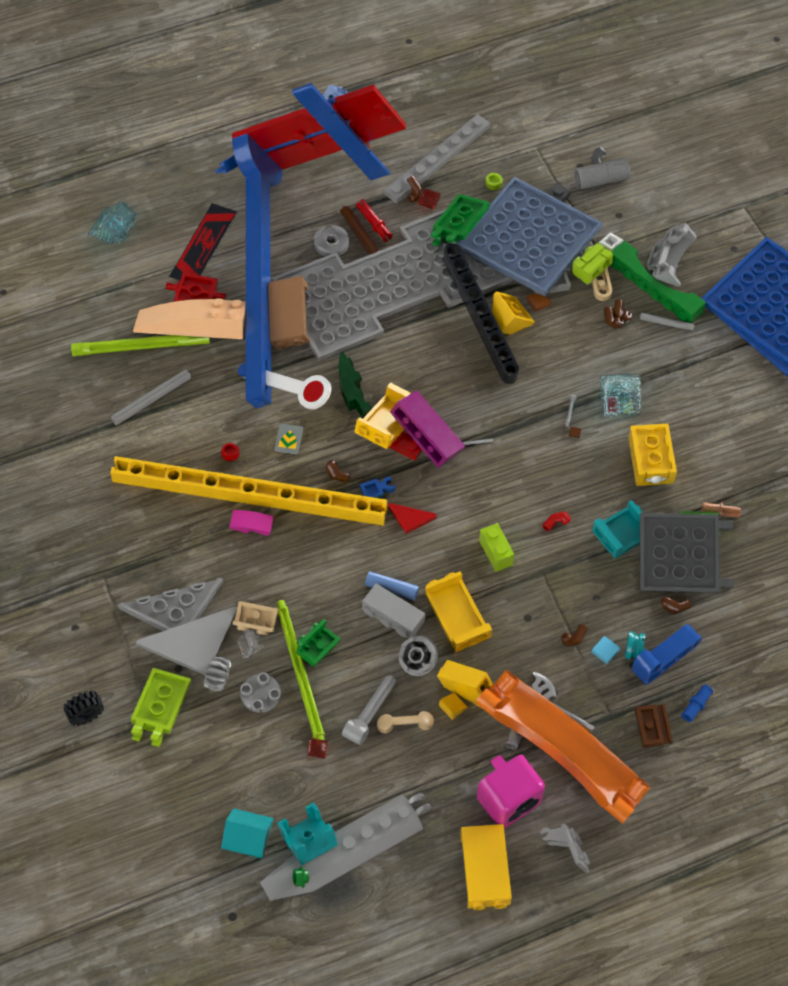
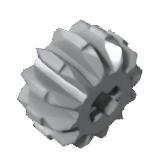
M223 657L211 658L204 678V687L212 691H222L230 674L231 662Z

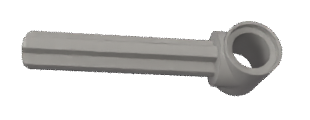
M387 675L359 717L346 723L342 731L343 737L358 745L364 743L369 733L367 725L396 684V679L393 676Z

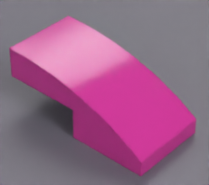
M233 510L229 529L246 534L252 531L268 536L271 532L273 516L253 511Z

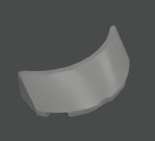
M686 222L670 228L666 236L655 244L647 261V269L652 277L678 287L681 286V282L676 277L678 262L697 237Z

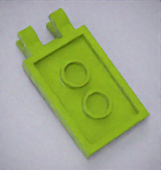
M156 668L152 669L131 717V723L135 724L131 731V734H133L132 740L140 742L144 730L153 732L150 737L152 740L151 745L160 747L163 734H170L191 685V678Z

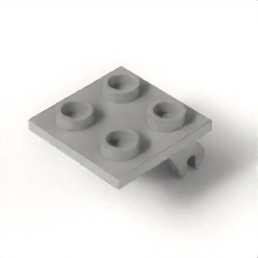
M564 823L560 828H543L541 830V835L548 833L546 837L542 838L544 841H550L548 845L569 847L576 865L585 873L590 872L587 866L590 864L589 858L580 848V845H582L581 838L578 833H575L573 828H569Z

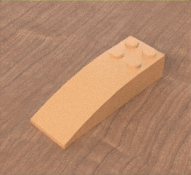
M200 299L152 306L139 310L133 332L243 339L246 328V301Z

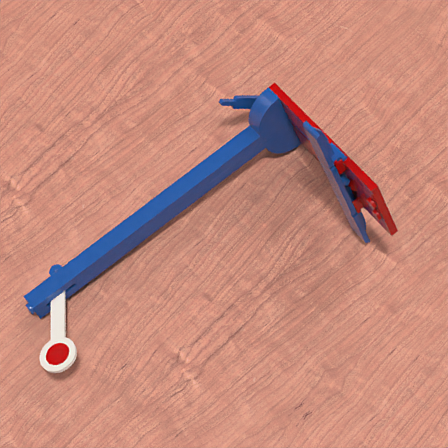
M312 83L292 89L293 95L305 108L233 132L232 145L234 155L220 162V167L215 169L216 174L221 172L225 174L239 167L246 178V363L239 366L238 374L246 380V401L255 408H262L264 405L271 404V387L297 394L300 404L307 409L321 407L330 397L331 384L321 375H314L305 381H300L271 372L268 282H271L270 187L281 182L284 169L341 150L350 158L352 157L353 162L370 180L390 175V171L369 150V143L371 140L405 130L406 123L374 84L328 100Z

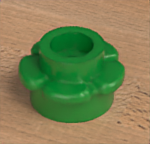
M302 866L299 869L293 870L294 886L304 888L305 884L309 883L308 871L304 870Z

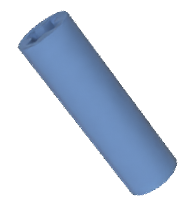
M369 571L365 581V586L373 588L375 584H378L396 596L413 601L416 600L419 592V586L371 571Z

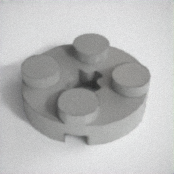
M331 225L328 228L324 226L314 235V249L322 256H328L336 252L340 256L349 247L348 234L340 226Z

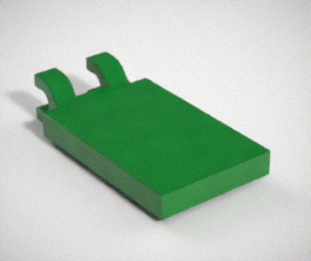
M458 194L432 226L433 232L430 235L435 238L432 245L439 247L443 237H446V242L457 245L459 239L464 241L490 208L489 202Z

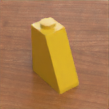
M450 660L445 662L437 675L444 688L478 707L480 706L475 703L478 697L486 688L489 690L493 685L487 672Z

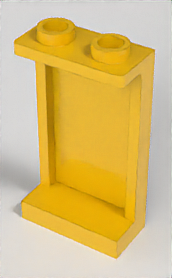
M390 383L386 388L385 396L363 419H357L354 433L388 449L404 431V428L390 411L399 400L411 393Z
M461 571L449 573L440 580H432L425 586V596L455 653L491 638L492 628L482 618L462 580Z
M504 825L461 827L460 837L463 847L468 908H473V910H483L494 906L496 909L506 908L507 905L511 904L512 896Z

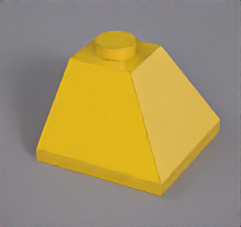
M497 291L494 293L492 313L502 333L512 335L535 323L516 296Z

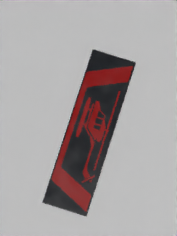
M212 203L169 277L180 281L183 272L201 276L237 211Z

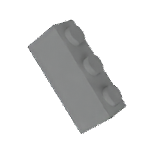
M375 584L362 600V610L365 614L379 619L384 626L395 629L402 637L411 638L415 636L425 623L424 612L378 584Z

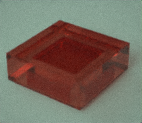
M424 188L418 200V205L434 210L441 193Z

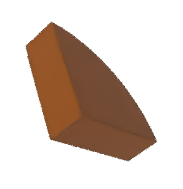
M527 295L526 299L535 312L551 306V301L543 295Z

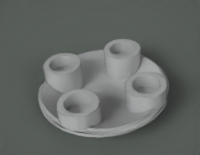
M262 672L245 680L240 688V697L247 709L257 713H264L272 710L278 704L281 697V689L273 677Z

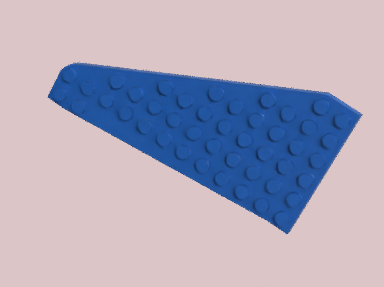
M766 237L701 299L706 302L705 307L719 317L788 377V251Z

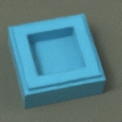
M604 636L592 649L591 653L608 664L619 652L620 647Z

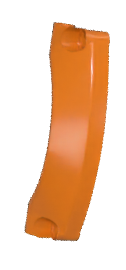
M505 670L489 690L486 688L475 703L493 718L527 738L562 765L585 787L602 808L622 824L649 791L650 786L639 778L603 743L564 711L519 680L511 672Z

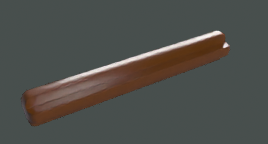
M343 206L340 213L367 253L370 255L378 252L379 250L350 207Z

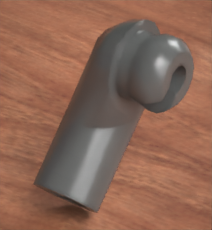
M598 147L594 150L591 157L593 165L601 163V158H604V155H606L604 148Z

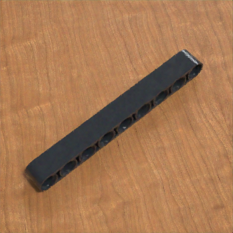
M449 243L444 248L443 262L501 380L506 384H513L517 380L519 365L460 247L455 243Z

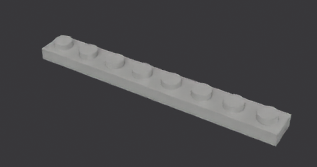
M477 114L384 190V195L396 204L411 192V186L407 182L409 177L414 175L418 183L422 184L489 129L490 122Z

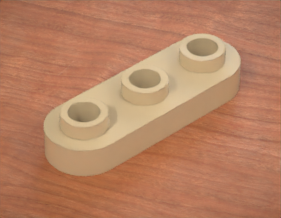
M606 268L591 282L594 296L599 301H607L612 296V285L608 268Z

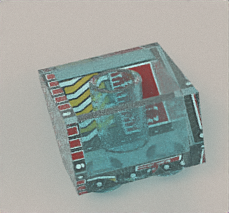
M121 201L103 209L88 235L110 244L122 242L127 237V231L135 225V219L138 215L124 201Z
M637 373L600 375V394L604 416L641 414V377Z

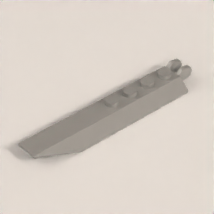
M418 793L409 800L400 795L334 832L338 846L302 865L304 870H307L309 873V883H306L304 888L300 886L295 887L293 884V870L299 869L301 866L294 855L260 881V884L270 901L314 892L423 830L419 817L427 813L432 807L427 803L414 811L412 806L424 799L423 793Z

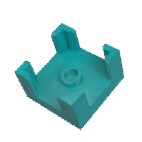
M314 802L305 807L308 818L290 828L286 818L277 822L282 839L301 866L338 846L333 828L329 823H324L320 811Z

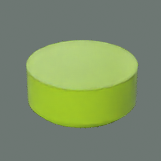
M490 173L486 176L485 185L488 189L498 190L502 187L503 178L500 174Z

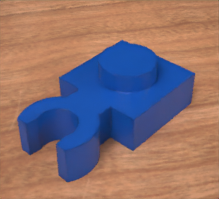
M386 477L380 483L378 479H374L360 484L359 489L363 496L381 499L384 498V492H394L395 485L387 486L388 483L392 482V478Z

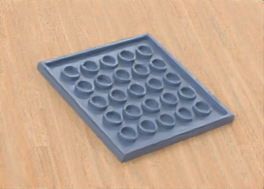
M513 177L492 201L488 211L465 240L459 239L458 246L462 252L545 296L602 228L603 223L532 185Z

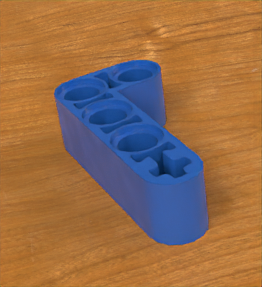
M686 624L651 652L648 649L642 651L635 658L632 671L645 685H648L693 650L703 638L689 624Z

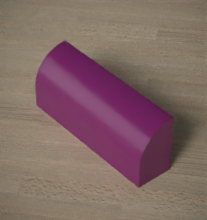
M417 390L399 400L390 411L438 468L453 459L465 447L462 441Z

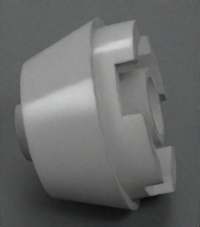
M413 636L407 639L401 645L399 652V662L402 668L413 676H422L429 673L435 667L438 658L435 644L424 636Z

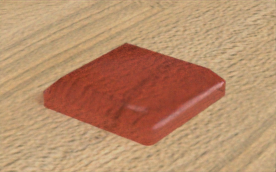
M310 738L307 755L325 759L328 741Z

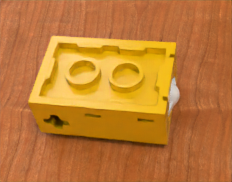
M669 424L631 426L628 440L636 486L674 484L677 470Z

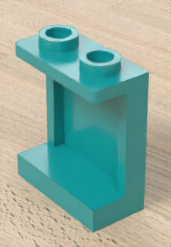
M632 500L628 502L627 507L604 521L599 518L593 523V533L614 559L640 545V513H642V509L639 505H635Z

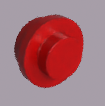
M227 443L221 449V456L226 461H234L240 455L239 448L233 443Z

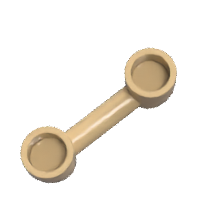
M422 711L418 715L400 717L384 714L377 721V729L381 733H389L392 731L393 725L418 723L419 728L422 730H429L434 725V718L426 711Z

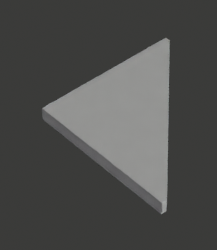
M217 578V580L193 584L187 588L179 590L177 588L162 592L163 594L138 598L132 602H122L118 604V608L161 631H165L199 619L222 585L223 579Z
M232 607L139 639L135 645L205 675L211 658L216 657L238 607Z

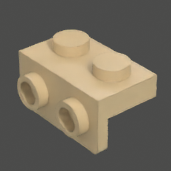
M239 601L236 618L232 625H237L238 630L249 632V628L257 629V634L268 635L269 632H274L279 609Z

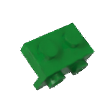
M325 619L320 623L316 622L311 627L310 632L307 635H302L297 641L296 654L313 667L320 663L341 640L326 627L327 621Z

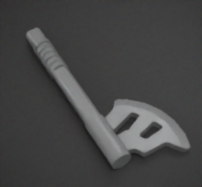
M533 672L535 682L532 684V689L539 694L548 690L543 696L548 700L556 698L555 687L551 681L540 673ZM541 682L544 683V685H542L541 687H538V685H539ZM556 705L592 733L595 728L594 726Z

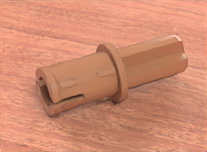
M703 502L702 512L719 513V518L721 516L739 518L741 515V508L725 506L723 503L712 504Z

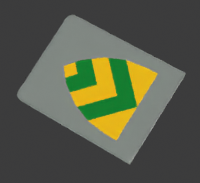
M280 424L274 451L298 454L303 427Z

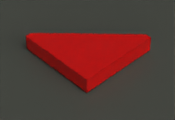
M393 503L388 504L389 510L405 534L437 519L435 513Z

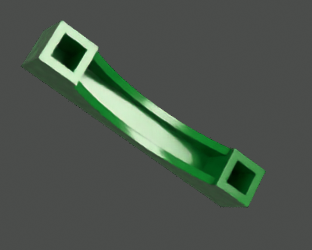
M624 241L612 251V268L617 269L641 290L651 295L654 300H657L667 310L677 315L681 321L692 323L703 314L706 305L703 299L693 292L690 294L683 293L657 281L641 265L637 257L638 250Z

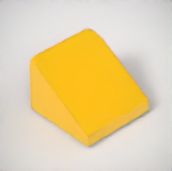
M455 693L439 700L440 708L451 720L468 708Z

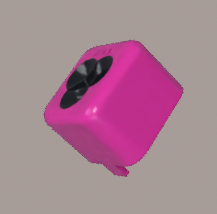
M522 754L507 763L500 755L491 760L490 763L495 771L484 777L478 784L477 800L495 824H503L504 828H507L536 809L543 799L545 784Z

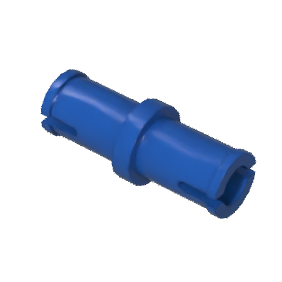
M706 684L702 685L697 694L690 698V703L684 712L681 713V717L687 722H692L698 712L704 709L705 702L713 694V689Z

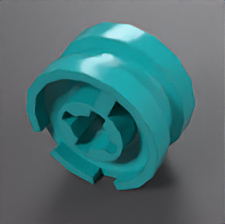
M629 631L625 659L636 658L644 650L645 633L638 635L633 631Z

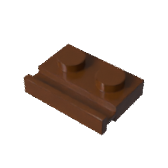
M665 703L657 706L655 704L635 707V715L643 748L673 743Z

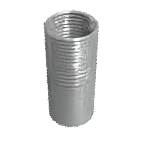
M620 158L576 168L574 170L575 183L579 190L628 180L630 178L628 161L626 158Z

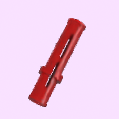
M364 199L360 200L362 204L358 201L356 207L372 225L373 231L378 233L384 242H388L386 236L391 240L393 234L386 228L385 222L378 218Z

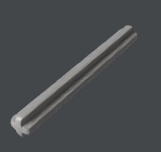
M183 370L113 414L111 416L112 422L118 425L188 381L191 378L190 373L187 370Z

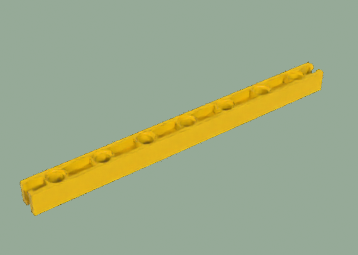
M117 456L114 458L115 467H112L110 471L112 482L382 526H384L385 514L387 513L386 499Z

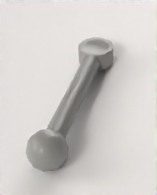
M574 394L569 397L570 406L565 427H569L574 401L577 399Z

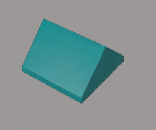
M233 808L225 822L221 849L262 859L274 818Z

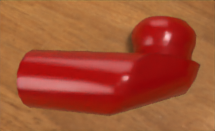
M565 511L551 514L542 524L544 530L550 531L557 522L561 521L563 525L568 524L571 521V517Z

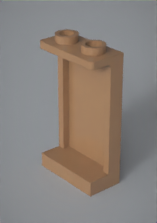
M302 276L268 282L270 342L275 348L285 349L288 346H301L304 343L310 342L306 330L305 291L308 290V283Z

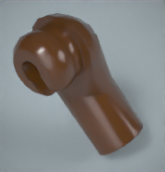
M414 175L407 179L411 186V192L407 195V199L410 202L418 201L422 189Z
M579 624L575 634L563 633L561 635L562 643L568 647L580 644L588 628L585 625Z

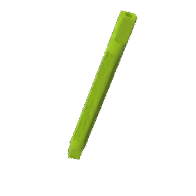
M166 335L72 343L71 351L72 356H82L118 351L210 344V338Z

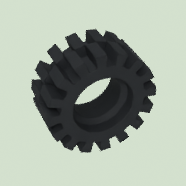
M85 691L84 694L78 693V696L74 695L72 700L69 699L64 704L63 709L70 724L80 726L81 723L84 725L87 721L92 722L93 718L97 719L98 715L103 713L104 706L96 691Z

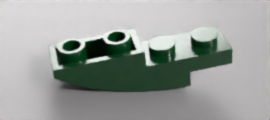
M341 352L339 357L341 394L348 410L356 409L363 419L372 410V406L369 401L366 402L364 399V394L360 387L362 377L359 371H355L353 368L354 365L351 358H347L345 353Z

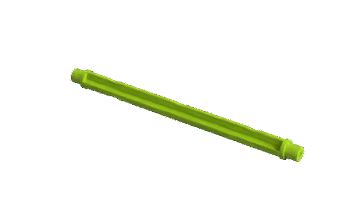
M279 600L276 602L279 609L278 615L312 729L313 738L316 740L317 746H323L326 744L325 733L321 725L303 660L296 654L298 647L288 607L285 605L284 600Z

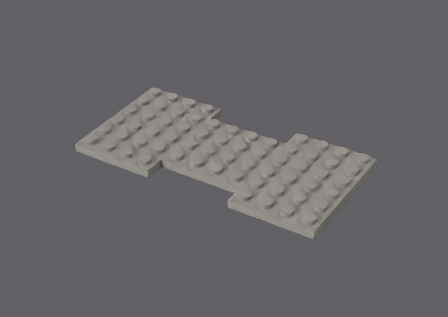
M446 209L401 226L400 233L406 241L344 265L336 252L272 277L273 282L302 276L308 283V290L305 291L306 330L310 338L308 344L318 361L384 335V329L378 320L422 302L441 296L448 308L463 303L443 262L444 248L450 242H446V237H443L439 247L434 246L432 242L435 238L430 235L433 232L432 226ZM462 252L483 294L512 283V278Z

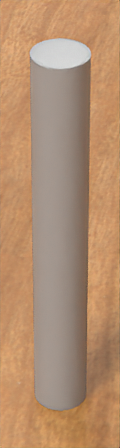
M641 313L640 320L690 331H693L695 325Z

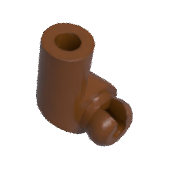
M615 300L614 316L616 318H623L624 323L629 322L632 319L631 312L628 313V311L623 310L624 302L622 300Z
M612 307L604 308L605 323L614 329H620L624 324L623 318H615Z
M330 460L326 464V471L331 479L349 482L350 473L341 472L336 461Z
M667 596L661 599L662 607L672 614H678L691 608L688 599L677 602Z

